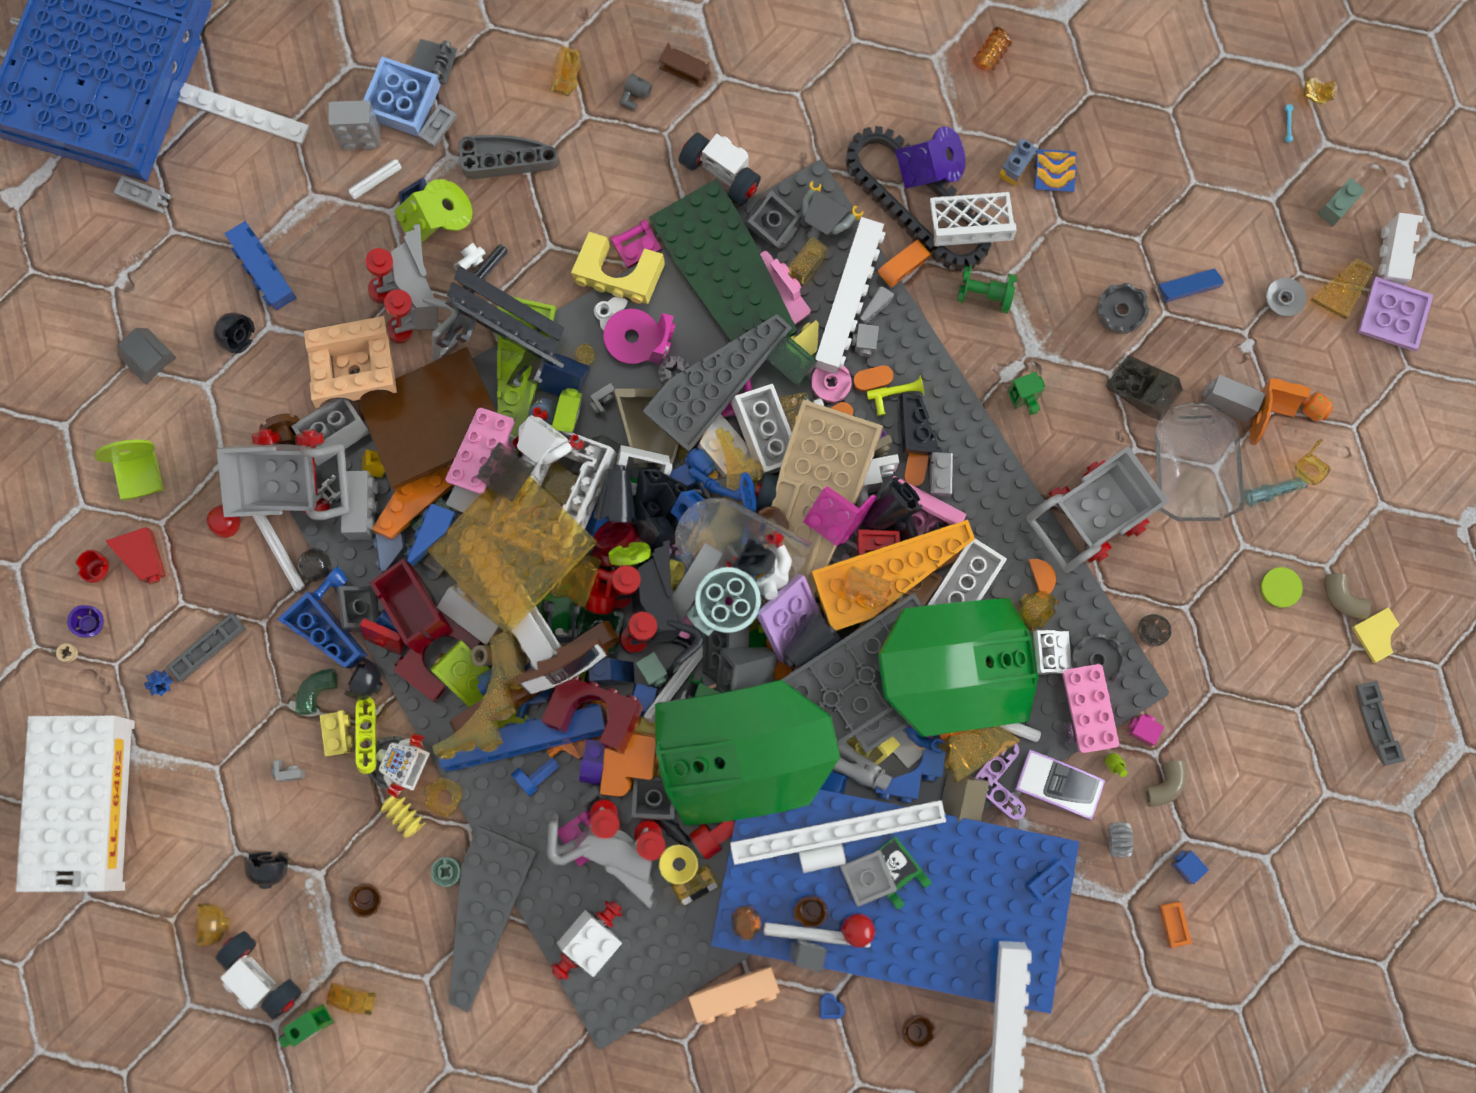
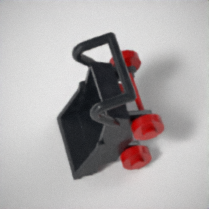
M668 540L662 542L659 548L654 549L647 563L637 570L631 566L619 567L612 576V585L617 591L615 609L625 608L632 599L634 615L629 621L628 628L623 631L620 638L621 646L626 652L631 654L640 653L645 649L647 643L651 641H669L685 647L686 650L666 670L668 676H672L688 658L701 648L704 636L700 629L679 622L671 600L673 591L670 585V550ZM681 631L691 634L695 637V642L691 643L688 639L678 635Z

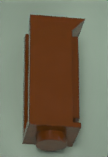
M669 42L667 43L659 59L661 63L659 69L700 88L704 82H708L711 76L709 62L705 64L704 61L680 50L671 49Z

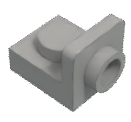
M611 383L590 396L592 401L590 406L596 414L599 412L602 417L606 414L601 404H607L614 399V387Z
M274 760L271 773L275 781L287 782L306 779L305 770L298 769V766L285 767L284 771L283 761Z

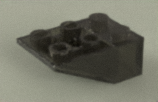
M1130 355L1125 358L1106 384L1108 389L1139 411L1159 421L1163 419L1183 391L1179 377Z

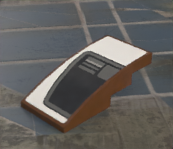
M598 638L556 648L557 657L537 661L538 670L517 675L518 684L530 695L553 688L593 667L609 655L608 650Z

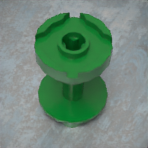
M972 265L964 266L962 274L964 285L959 286L957 301L963 304L967 291L987 295L986 299L1001 302L999 312L1008 314L1016 287L1013 284L1017 282V275L1009 273L1005 283L995 280L985 283L971 280Z

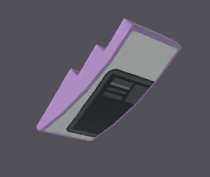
M1028 750L1015 790L1052 804V806L1092 820L1105 780L1043 754Z

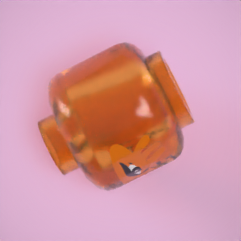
M740 906L736 908V911L731 916L733 933L740 936L742 940L753 939L754 935L761 930L759 912L753 909V906Z

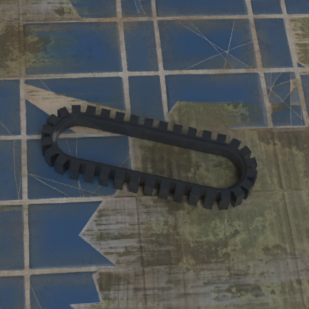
M875 126L874 133H872L870 127L863 129L862 134L858 132L853 137V141H850L846 155L848 173L850 177L855 176L854 182L859 187L864 183L863 191L867 195L873 191L871 199L876 204L882 199L880 208L885 212L891 207L889 216L893 220L900 216L897 224L902 229L908 224L906 233L910 237L917 232L915 241L919 240L921 243L926 241L924 247L930 253L935 250L932 258L937 263L942 258L945 259L943 267L950 269L953 263L955 264L954 271H962L964 265H972L973 269L975 264L979 265L983 262L991 247V242L978 243L974 251L964 255L955 254L945 246H934V235L861 165L859 153L867 145L874 143L883 144L895 153V150L903 147L905 139L900 134L893 139L894 131L889 128L883 134V126ZM944 179L927 184L939 197L955 196L957 192L953 185L946 189L948 181ZM957 202L954 205L961 211L967 207V205L963 206V202ZM971 208L965 213L972 219L978 215L977 212L973 215V209ZM982 216L976 221L980 225L988 224L987 220L980 223L983 218Z

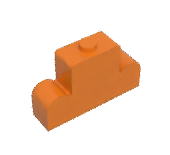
M640 716L624 754L605 748L600 794L623 796L633 788V777L650 780L657 775L659 763L656 755L655 734L635 731L640 725Z

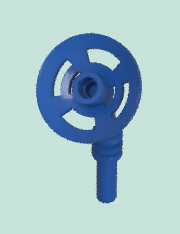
M694 467L689 470V474L701 482L703 487L711 493H718L728 498L742 501L744 508L749 514L755 513L756 494L752 479L747 472L741 474L739 489L734 491L720 486L716 480L706 477Z

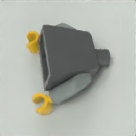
M814 181L810 182L809 190L802 200L804 221L812 225L806 235L808 238L816 242L821 232L829 236L831 234L836 235L848 229L856 220L862 217L863 211L860 214L855 213L858 206H854L852 210H849L821 193V184L818 188H814Z

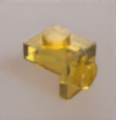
M1313 76L1308 77L1305 81L1303 97L1319 105L1334 100L1337 82L1333 80L1324 83Z

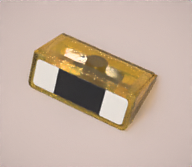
M708 864L697 869L695 876L690 881L684 884H670L682 907L720 887Z

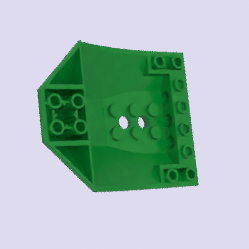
M1010 598L945 603L904 608L901 610L878 654L884 698L921 737L1029 722L1038 682L1032 636ZM986 657L991 660V667L989 668L986 665Z
M782 679L733 691L655 704V747L666 794L685 826L764 816L810 805L841 758L831 715ZM716 757L724 759V768H719L716 765ZM696 761L703 763L704 771L697 768Z

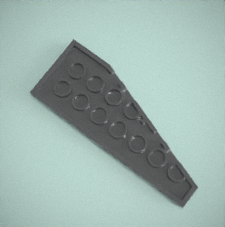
M778 314L770 317L668 379L641 412L689 452L792 327Z
M478 826L461 865L449 1004L467 1012H470L537 853V850L481 826Z

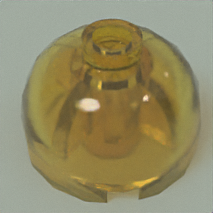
M1041 590L1032 592L1030 595L1027 593L1020 600L1019 615L1026 627L1034 632L1037 626L1042 628L1047 624L1056 612L1053 609L1055 604L1059 606L1060 601L1052 594Z
M198 903L197 914L199 916L196 920L197 947L213 946L221 941L225 930H229V917H225L223 909L216 904Z

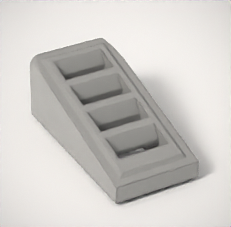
M882 286L879 287L860 317L859 324H867L892 301L894 294Z

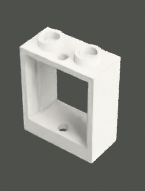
M623 445L620 446L616 465H625L626 468L628 457H634L660 463V471L670 476L672 463H670L669 456ZM631 483L632 493L635 495L637 484Z

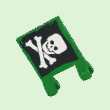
M896 836L880 848L897 891L915 876L924 888L931 884V880ZM896 891L887 895L897 909L904 906V902L896 894Z

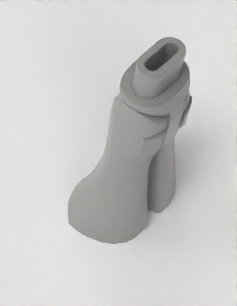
M847 742L838 746L841 758L832 771L844 774L863 786H869L873 789L878 787L884 791L887 789L892 777L885 774L884 769L882 770L876 763L860 755Z

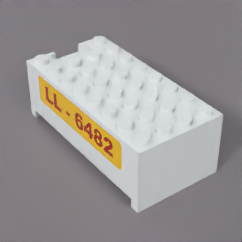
M28 716L16 892L125 891V882H122L131 729H134V720L117 716ZM57 871H74L73 876H57ZM56 879H73V885H56Z

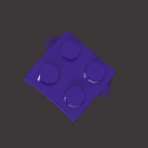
M948 126L938 128L932 140L895 150L905 189L936 182L941 179L955 182L962 177L965 170V151L958 134ZM947 148L951 152V160H948L946 156Z

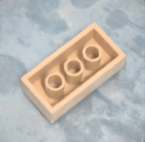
M768 965L689 994V1000L697 1023L702 1022L705 1025L715 1021V1016L723 1014V1017L735 1014V1009L743 1006L744 1010L754 1007L758 1000L764 999V1002L777 998L776 994L780 992L771 966Z

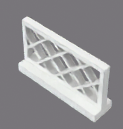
M1009 192L930 198L934 246L1012 241L1015 238L1017 229L1016 223L1013 220ZM1005 199L1006 205L1001 209L994 204L996 200ZM976 201H983L987 205L981 210L974 204ZM957 202H963L967 207L961 211L954 205ZM935 204H944L947 206V209L942 213L936 209ZM989 207L998 212L994 218L985 213ZM970 208L978 213L974 219L965 214ZM950 210L959 215L954 221L946 216ZM1000 215H1003L1008 219L1009 224H1001L997 219ZM982 216L989 223L987 225H980L976 221ZM963 218L970 224L967 227H961L957 222ZM941 219L950 224L947 228L938 229V223Z

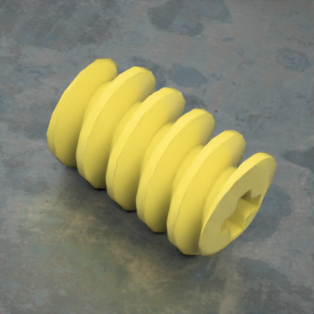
M390 796L382 804L381 812H388L386 815L387 819L394 818L392 821L393 826L400 824L397 831H405L402 836L403 838L411 837L426 822L423 824L419 823L422 816L414 818L417 812L416 809L408 811L411 803L403 805L405 797L397 799Z

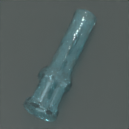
M1302 475L1270 486L1263 484L1260 488L1245 490V499L1250 507H1254L1257 503L1263 501L1270 502L1276 496L1307 488L1308 481Z

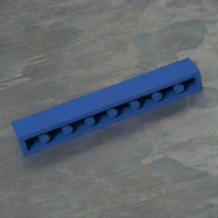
M596 703L589 704L584 709H577L566 734L546 727L541 721L542 718H529L524 721L525 723H508L504 725V728L499 729L487 728L484 732L478 733L464 742H460L455 737L446 738L443 740L444 742L437 743L440 768L450 772L602 736L607 725L605 709Z

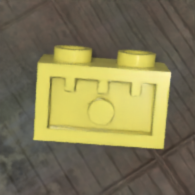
M343 710L320 715L325 757L352 753L351 748L354 747L352 735H349L348 728L351 727L350 715Z

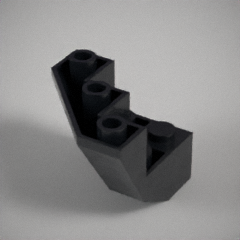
M658 469L639 471L634 500L635 522L638 535L644 543L649 545L651 550L659 548L664 541L669 540L670 546L685 539L717 513L709 498L696 491L708 504L698 522L687 525L680 523L671 513V510L681 492L695 489Z

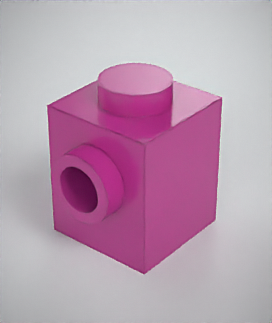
M1149 714L1139 715L1136 718L1133 717L1130 721L1128 735L1148 746H1154L1164 726L1156 722L1157 719Z

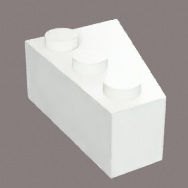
M1398 213L1383 227L1381 232L1383 245L1380 249L1382 262L1378 269L1380 278L1401 285H1405L1411 280L1416 254H1413L1414 241H1419L1420 235H1416L1418 223L1422 222L1423 216Z

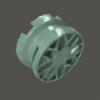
M451 857L439 858L431 867L430 874L432 880L440 887L454 886L460 881L461 864L458 860Z

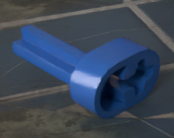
M550 758L529 777L519 767L510 775L530 797L538 790L536 787L560 766L553 758Z

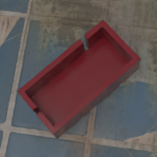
M404 558L369 582L377 597L380 598L381 604L405 645L415 653L430 644L432 637L437 639L451 629L416 570Z

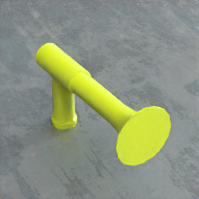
M921 375L913 383L867 391L868 400L875 399L877 416L886 415L882 397L909 391H919L924 395Z

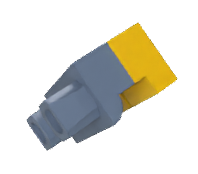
M1020 138L1002 166L1003 169L998 177L1016 186L1034 158L1037 148L1026 139Z

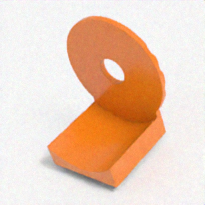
M1270 378L1261 391L1265 393L1260 409L1251 421L1249 443L1256 445L1260 441L1266 429L1271 411L1295 417L1303 400L1310 397L1311 388L1301 384L1285 382L1282 379Z

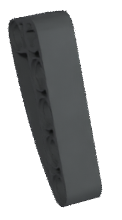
M503 135L466 136L459 141L460 164L464 175L469 179L547 171L555 169L559 164L558 154L554 147L531 139ZM469 146L473 147L472 150L465 151V148ZM547 156H553V159L546 160L545 158ZM528 158H533V159H534V160H533L532 162H530V163L525 162L526 159H528ZM509 160L514 161V163L511 165L506 164V162ZM490 162L495 163L492 167L486 166Z

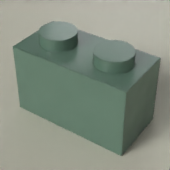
M1349 178L1318 215L1334 226L1366 190L1352 178Z
M654 652L636 663L650 687L659 689L667 683L668 674Z

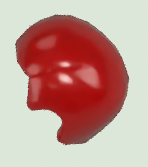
M223 505L214 507L208 513L206 522L214 535L228 538L239 530L241 520L239 516L224 517Z
M86 550L76 560V564L79 567L77 574L85 582L97 583L107 576L109 562L101 553L95 550Z
M863 914L849 916L843 921L840 928L844 941L853 947H865L872 942L875 936L873 922Z

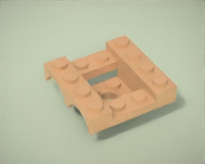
M384 316L304 331L305 346L308 351L310 366L311 400L315 408H319L322 402L331 398L341 397L352 401L360 400L363 394L372 390H388L392 393H397L387 321ZM331 356H332V360H333V368H334V377H335V378H333V373H332ZM354 369H359V370H360L359 373L351 374V375H350V373H351L352 370H354Z

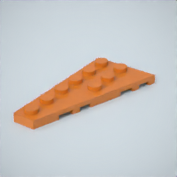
M451 465L396 489L375 523L373 532L391 541L410 525L413 519L419 514L422 515L430 504L438 501L455 486L446 481Z

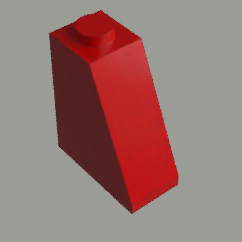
M144 527L106 540L107 545L139 580L148 584H154L161 581L160 578L166 577L154 533L149 528Z

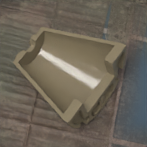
M613 388L628 446L669 456L670 463H674L679 444L641 412L659 389ZM632 457L635 467H647V463H655L654 467H661L660 463Z

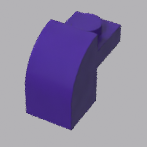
M586 740L579 774V782L601 786L605 748L599 741Z

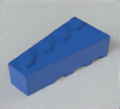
M246 221L224 233L233 246L231 250L237 259L241 258L244 262L242 264L243 269L248 275L252 274L254 277L252 282L257 290H262L265 294L262 298L268 307L272 305L277 311L297 298Z
M313 592L305 593L277 619L291 628L292 631L308 640L313 646L322 650L323 653L344 668L353 669L361 662L363 657L365 658L368 655L354 637L342 628V623L322 600H317L313 597Z

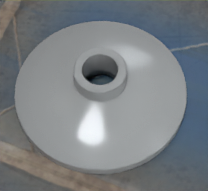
M1280 278L1272 282L1268 287L1266 302L1274 313L1290 317L1298 314L1304 308L1306 293L1302 285L1296 280ZM1281 297H1285L1287 302H1283Z

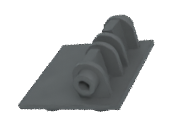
M420 39L412 67L437 75L440 83L447 84L458 49L451 47V43L446 40L438 44Z

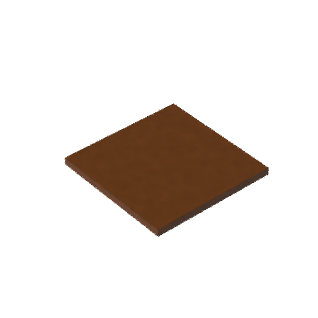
M467 347L396 378L397 393H392L388 390H372L363 394L360 400H357L393 491L451 465L477 409L484 408L496 412Z

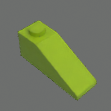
M570 388L562 390L552 424L555 430L573 432L580 414L582 393H578V390Z

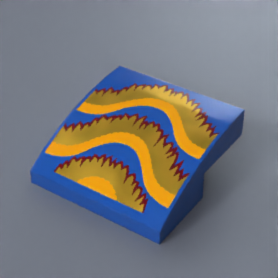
M1037 149L1034 189L1074 192L1076 152Z

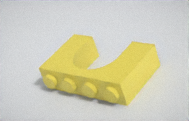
M589 232L571 271L574 282L582 287H593L598 292L606 291L612 293L618 298L625 297L631 299V301L637 304H648L665 265L663 254L644 249L637 267L631 274L622 278L609 277L602 272V265L610 248L608 238Z

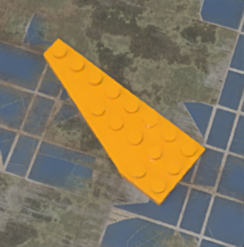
M965 520L811 571L810 573L829 627L832 626L836 631L876 616L975 540L969 521Z

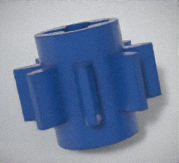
M155 669L150 675H146L148 682H145L144 685L146 689H149L152 696L154 694L162 696L171 690L168 684H171L173 681L165 670L160 672Z

